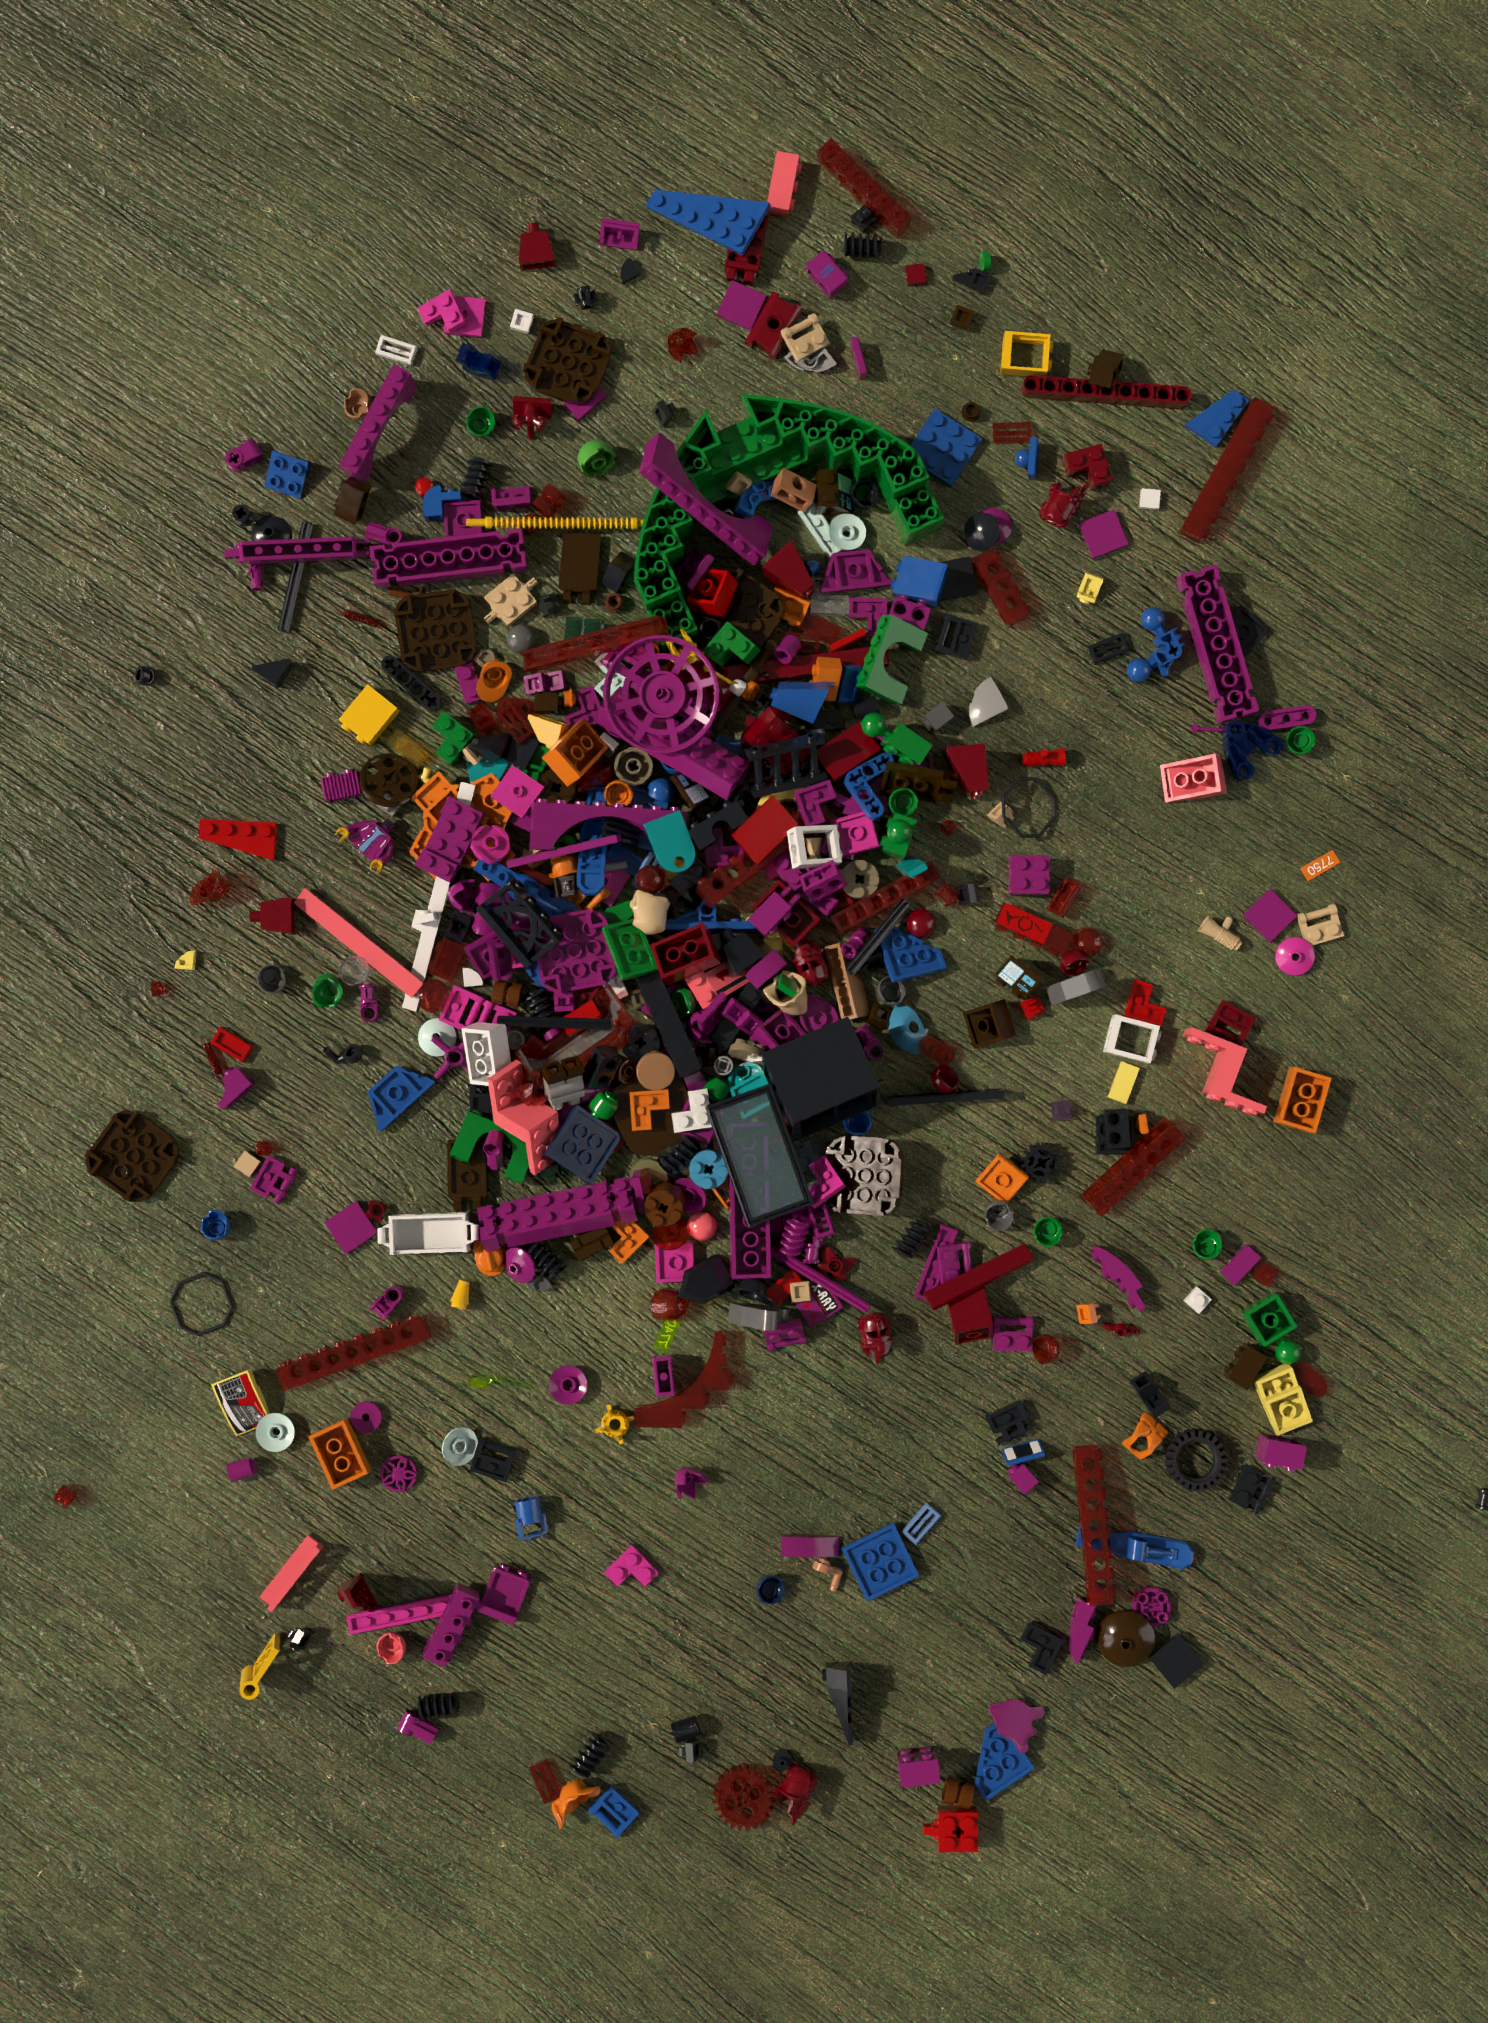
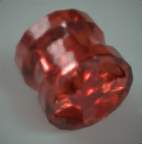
M64 1484L57 1491L52 1501L55 1503L59 1502L64 1509H67L75 1499L77 1492L70 1491L68 1486Z

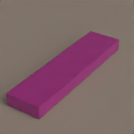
M942 1224L939 1225L914 1297L926 1301L923 1293L939 1285L940 1273L936 1246L953 1244L958 1230Z

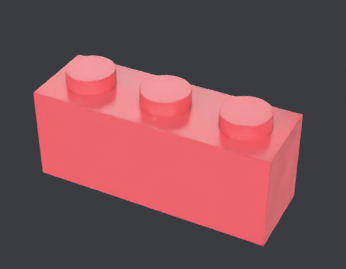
M777 151L767 200L771 206L767 214L789 217V212L794 210L795 199H792L793 192L797 193L799 181L795 180L796 175H800L802 163L799 162V155Z

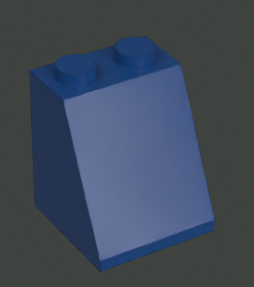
M904 556L902 561L899 560L896 572H899L897 579H893L890 590H893V596L898 598L899 596H904L912 602H922L929 607L937 609L948 574V565Z

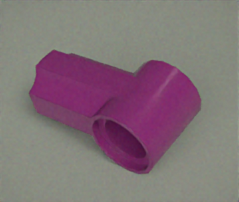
M373 522L367 525L366 539L385 544L393 548V543L405 542V538L396 528H388ZM399 536L398 541L391 542L392 537Z
M492 1130L488 1133L483 1146L487 1165L493 1170H498L504 1167L505 1164L503 1150L505 1137L497 1130Z
M407 1709L397 1729L407 1736L413 1735L431 1744L439 1727L422 1720L418 1713Z

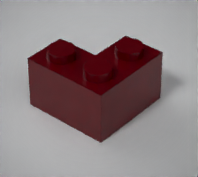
M1102 443L1066 453L1062 459L1067 478L1085 473L1090 484V491L1107 487L1112 481Z

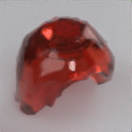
M672 1288L657 1290L651 1298L650 1310L652 1317L665 1322L682 1320L688 1313L689 1299L678 1297L679 1291Z

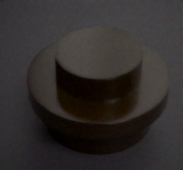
M974 402L966 403L961 411L962 417L969 422L977 420L981 413L980 407Z

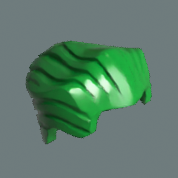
M329 973L317 977L312 990L314 1004L320 1008L338 1005L343 989L337 977Z

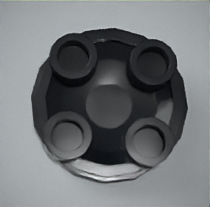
M980 512L968 519L964 529V536L968 545L974 550L984 551L1000 540L999 525L992 514Z

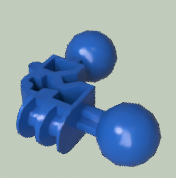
M1149 607L1141 615L1142 626L1154 632L1156 639L1152 642L1156 648L1160 649L1151 653L1147 660L1137 658L1128 664L1127 675L1134 682L1147 680L1151 670L1154 668L1156 670L1159 669L1161 675L1166 677L1169 674L1168 671L1171 665L1181 656L1182 646L1187 644V642H1180L1179 639L1183 636L1182 634L1177 635L1175 633L1178 627L1166 632L1163 626L1165 616L1159 608ZM1173 650L1174 653L1170 655L1168 651Z

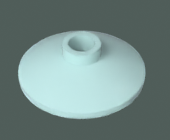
M846 513L836 516L831 521L828 534L831 542L837 548L850 551L862 545L866 537V528L860 518ZM847 532L849 537H845L843 533Z
M439 1018L430 1019L419 1030V1045L425 1053L431 1056H443L445 1052L430 1040L437 1033L440 1039L447 1045L454 1046L457 1039L456 1031L453 1026L439 1021Z
M270 1413L264 1416L256 1427L258 1443L264 1449L271 1452L285 1450L290 1446L295 1436V1428L292 1421L281 1413ZM274 1428H278L280 1434H275Z
M459 1427L450 1431L442 1444L444 1459L455 1466L468 1463L474 1457L478 1444L477 1436L466 1427Z

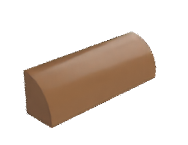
M841 942L824 948L841 1019L849 1017L852 1020L868 1016L870 1011L859 971L854 976L849 975L845 971L853 958L850 959V957L847 958L845 955H842L841 946L845 942Z

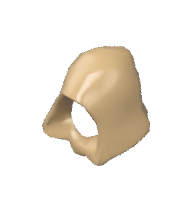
M637 890L633 900L630 902V907L634 912L632 925L649 935L663 932L666 925L667 910L670 905L668 899Z
M783 970L780 975L774 977L772 984L763 988V992L784 1013L789 1015L804 1014L807 1011L806 980L799 974ZM782 973L798 983L797 994L794 997L785 994L780 999L778 998L776 990L778 978Z

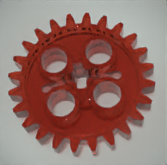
M739 1764L736 1770L731 1766L729 1772L725 1770L723 1776L718 1777L720 1783L714 1784L717 1790L712 1792V1795L717 1798L712 1803L718 1804L714 1810L721 1811L718 1818L725 1817L724 1824L730 1821L732 1829L735 1825H738L739 1831L742 1830L743 1826H745L746 1831H749L751 1825L756 1829L758 1823L763 1825L765 1823L764 1819L768 1820L770 1815L767 1812L771 1813L774 1810L770 1805L775 1803V1800L770 1797L774 1796L775 1792L769 1791L773 1784L766 1783L769 1777H761L763 1771L757 1774L756 1767L749 1770V1765L747 1764L742 1769L741 1764ZM734 1780L740 1781L742 1788H737ZM749 1781L751 1784L745 1795L746 1800L741 1806L740 1814H738L737 1809L743 1798L741 1795L745 1792L747 1782ZM752 1789L759 1790L760 1796L753 1795ZM727 1800H734L735 1807L730 1806ZM745 1807H750L753 1810V1815L747 1814Z

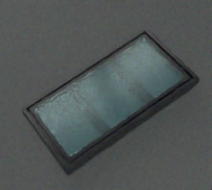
M771 1083L705 1106L748 1228L814 1204Z

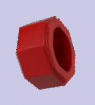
M420 478L415 484V490L421 497H424L427 491L434 487L433 482L429 478Z

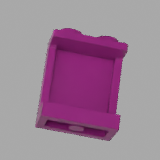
M505 1563L495 1564L477 1612L514 1625L532 1577L528 1576L529 1573L526 1571L510 1569L511 1566Z

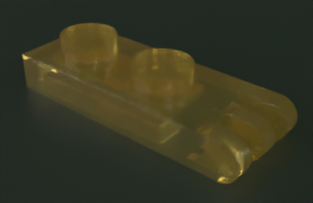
M390 723L388 726L394 731L391 733L388 729H385L384 732L389 737L386 738L381 734L379 738L419 770L431 755Z

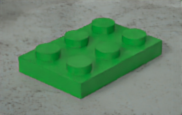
M634 919L606 925L602 928L621 981L658 971L645 933L632 925Z

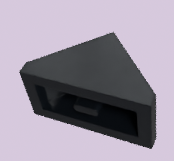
M620 552L610 562L601 584L618 594L635 567V560Z
M288 658L252 666V670L279 688L294 665Z
M509 733L476 739L468 744V748L489 763H492L501 757L509 739Z

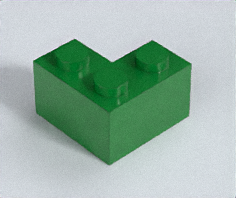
M728 621L703 649V652L721 667L725 665L734 653L749 664L760 651L755 644Z
M443 711L432 725L438 733L446 738L435 753L453 768L463 756L462 750L476 737Z

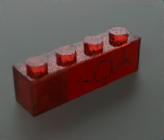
M1005 902L1001 903L992 925L996 926V930L1002 933L1008 931L1013 934L1012 937L1020 941L1026 939L1035 948L1041 949L1043 947L1048 949L1047 953L1055 957L1065 954L1074 934Z

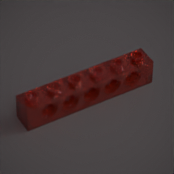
M832 138L818 150L817 161L862 205L865 204L877 217V220L896 239L910 226L912 217Z
M932 860L926 863L928 869L913 878L904 875L831 916L830 920L838 934L840 935L939 880L941 876Z
M1164 1117L1081 1194V1197L1093 1211L1102 1217L1119 1200L1123 1199L1133 1187L1137 1186L1147 1174L1151 1173L1161 1161L1165 1160L1175 1148L1179 1147L1186 1138L1174 1123Z

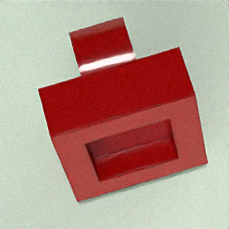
M1038 995L1020 1002L1027 1020L1045 1013Z

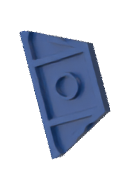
M395 1066L368 1091L378 1131L382 1132L436 1082L420 1074Z

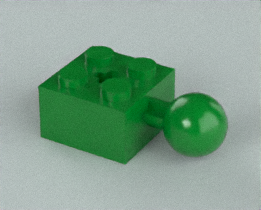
M869 713L862 720L863 732L869 737H882L883 740L880 745L884 747L883 751L891 756L894 754L899 757L898 761L902 764L920 765L933 746L903 724L892 725L889 729L886 727L884 717L879 713Z
M895 813L893 817H889L885 827L887 836L883 835L880 842L881 854L902 861L906 855L917 820Z
M1270 1292L1239 1311L1259 1345L1266 1347L1275 1341L1277 1344L1275 1354L1281 1363L1292 1365L1299 1360L1301 1355L1300 1347L1296 1342L1287 1340L1285 1334L1297 1328V1325L1277 1293ZM1266 1316H1271L1269 1323L1265 1322Z

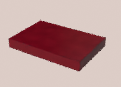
M857 722L818 748L817 760L830 778L837 782L846 776L849 771L881 753V748L872 737L867 736L863 732L861 724Z

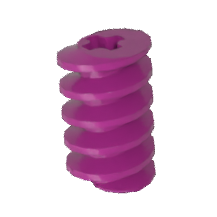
M793 1213V1218H788L786 1221L788 1223L784 1227L786 1231L782 1233L784 1238L780 1239L781 1244L777 1248L788 1256L797 1257L802 1252L804 1241L807 1238L806 1234H808L809 1227L811 1226V1220L802 1214Z

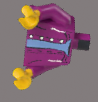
M388 818L380 826L373 820H364L353 823L346 828L341 827L335 833V835H343L339 840L340 842H344L347 836H349L348 840L372 861L370 870L373 867H378L376 874H379L382 867L392 859L394 839L388 833L395 825Z

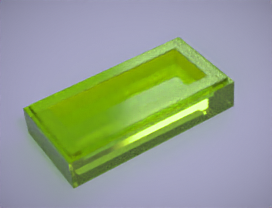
M472 1374L468 1378L467 1385L486 1389L491 1384L492 1377Z

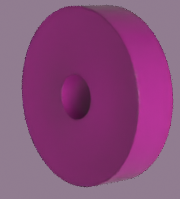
M372 1401L360 1402L351 1411V1424L359 1432H372L381 1424L382 1411ZM368 1414L369 1420H365L363 1415Z

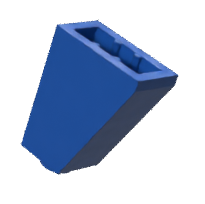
M780 682L777 688L773 687L769 698L772 699L771 706L813 724L827 696L830 684L827 682Z

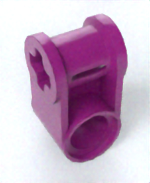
M255 439L246 440L240 446L229 451L225 456L226 463L234 472H241L264 458V454ZM237 459L238 463L235 464L233 460Z
M399 1285L389 1287L374 1301L369 1310H373L378 1314L383 1322L404 1298V1289ZM391 1290L398 1292V1299H393L390 1296Z

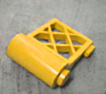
M274 1633L254 1665H248L242 1670L240 1695L244 1699L252 1700L258 1696L260 1679L279 1652V1634Z

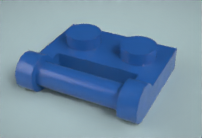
M612 1785L587 1811L591 1815L594 1814L607 1826L615 1838L619 1837L640 1813ZM603 1806L621 1824L617 1826L599 1808Z

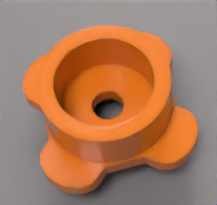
M569 688L568 691H563V706L571 709L576 704V695L572 693V688Z

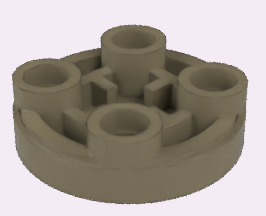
M736 1039V1042L730 1046L729 1055L739 1062H753L761 1066L763 1065L761 1053L765 1052L766 1048L759 1044L755 1046L747 1044L743 1039Z

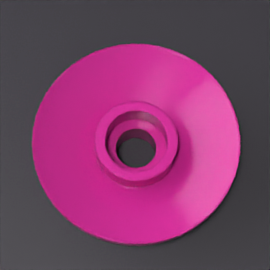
M1292 937L1284 940L1278 946L1275 959L1278 967L1284 973L1301 975L1312 967L1315 953L1309 942L1299 937ZM1295 953L1299 954V959L1293 960L1292 955Z

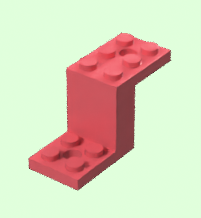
M1193 1027L1185 1029L1183 1036L1187 1037L1188 1042L1196 1045L1204 1044L1206 1049L1214 1052L1218 1051L1202 1093L1207 1094L1206 1098L1216 1102L1225 1101V1106L1233 1109L1242 1108L1243 1113L1251 1116L1264 1114L1267 1106L1231 1092L1247 1048Z
M515 1060L488 1078L494 1124L526 1143L529 1169L532 1174L536 1175L555 1162L545 1155L544 1152L560 1129L558 1112L526 1093L522 1063Z

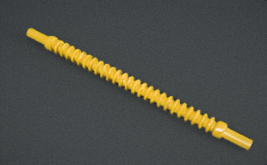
M487 516L485 519H466V526H485L487 529H492L493 526L496 529L498 526L503 529V526H506L507 529L509 526L514 529V526H517L518 529L520 526L523 529L526 526L529 529L531 526L534 529L537 526L540 529L543 526L545 529L548 526L550 529L553 527L558 529L559 526L561 529L563 527L567 529L569 527H572V529L574 527H577V529L580 527L583 529L585 527H588V529L591 527L594 529L596 527H599V529L602 527L604 529H607V527L610 529L612 527H615V529L618 527L621 529L623 527H626V529L629 527L631 529H638V527H642L644 519H638L637 517H631V519L626 517L625 520L622 517L620 519L615 517L614 520L612 517L609 519L606 517L604 519H601V517L599 519H596V517L593 519L590 517L588 519H585V517L582 519L579 517L577 519H574V517L571 519L569 517H566V519H563V517L561 519H558V517H555V519H552V517L550 519H547V517H544V519L541 517L539 519H536V517H533V519L530 517L528 519H525V517L522 519L519 517L517 519H514V517L511 519L508 517L506 519L495 517L493 519Z

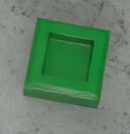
M782 973L778 978L777 988L790 997H794L797 994L798 983Z

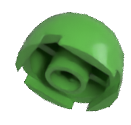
M600 439L586 442L579 450L578 464L586 477L595 478L593 475L600 473L599 475L602 476L609 472L615 465L614 458H617L607 442Z

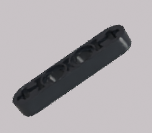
M390 655L383 658L381 662L383 670L427 710L435 712L441 708L442 701L440 697L397 658ZM394 661L393 664L398 671L395 672L391 667L387 669L388 665L386 663ZM404 672L410 675V679L407 682H401L399 679L400 675ZM416 685L424 687L421 695L414 694L413 690ZM428 691L430 692L428 696L432 700H434L435 698L437 699L435 701L437 703L436 706L431 705L429 707V701L426 698H424L426 697Z

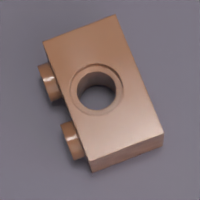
M783 468L774 480L771 496L805 512L813 503L817 485Z

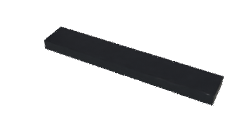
M1001 1088L952 1091L951 1093L893 1095L887 1097V1102L889 1106L1000 1099L1004 1098V1091Z

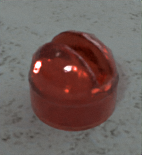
M945 820L941 824V832L944 835L950 836L956 831V824L952 820ZM953 825V828L944 829V826Z
M151 981L152 997L162 995L165 992L164 984L159 981Z
M266 1140L259 1141L256 1144V1154L258 1156L270 1155V1143Z

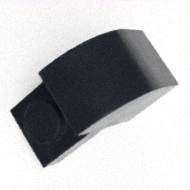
M1146 1371L1130 1380L1141 1402L1154 1418L1171 1408Z

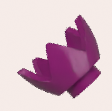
M475 879L461 880L449 888L447 896L456 909L473 913L472 908L467 902L473 900L476 892L474 888L469 886L475 882Z
M705 1009L693 1013L685 1021L688 1029L686 1032L696 1041L711 1043L709 1038L702 1037L697 1025V1018Z
M682 1467L676 1472L674 1485L679 1500L682 1498L681 1493L695 1499L696 1483L709 1484L700 1470L693 1467Z

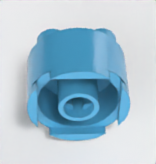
M705 1148L697 1151L696 1155L692 1156L689 1164L691 1179L696 1185L704 1189L720 1186L728 1174L721 1152L715 1149ZM706 1164L708 1166L713 1165L712 1172H704Z

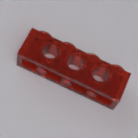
M991 548L974 557L971 562L1004 625L1008 629L1027 619L1030 609L1025 601L1022 602L1018 586L1016 584L1013 585L1010 580L1012 577L1007 568L1004 569L1000 553L998 551L995 552L994 548ZM994 567L997 570V574H990L988 568ZM1004 584L1006 591H999L997 585ZM1012 600L1015 603V607L1009 608L1006 605V601Z

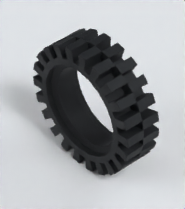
M1201 1429L1183 1430V1433H1177V1437L1170 1440L1171 1444H1167V1453L1164 1454L1166 1470L1171 1478L1183 1488L1190 1489L1191 1491H1205V1488L1211 1489L1213 1484L1217 1485L1219 1478L1222 1479L1224 1477L1223 1471L1227 1469L1225 1463H1228L1225 1457L1226 1450L1223 1449L1222 1443L1215 1436ZM1200 1442L1210 1448L1213 1455V1464L1205 1475L1195 1478L1189 1477L1179 1467V1454L1187 1444Z

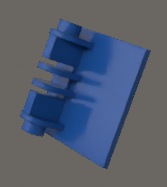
M272 450L265 487L301 499L306 473L309 474L311 469L308 466L309 462Z

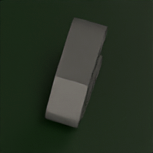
M1099 968L1045 988L1051 1004L1055 1005L1106 987L1107 985Z
M730 1303L728 1322L750 1328L777 1331L778 1324L788 1322L789 1309L755 1304Z

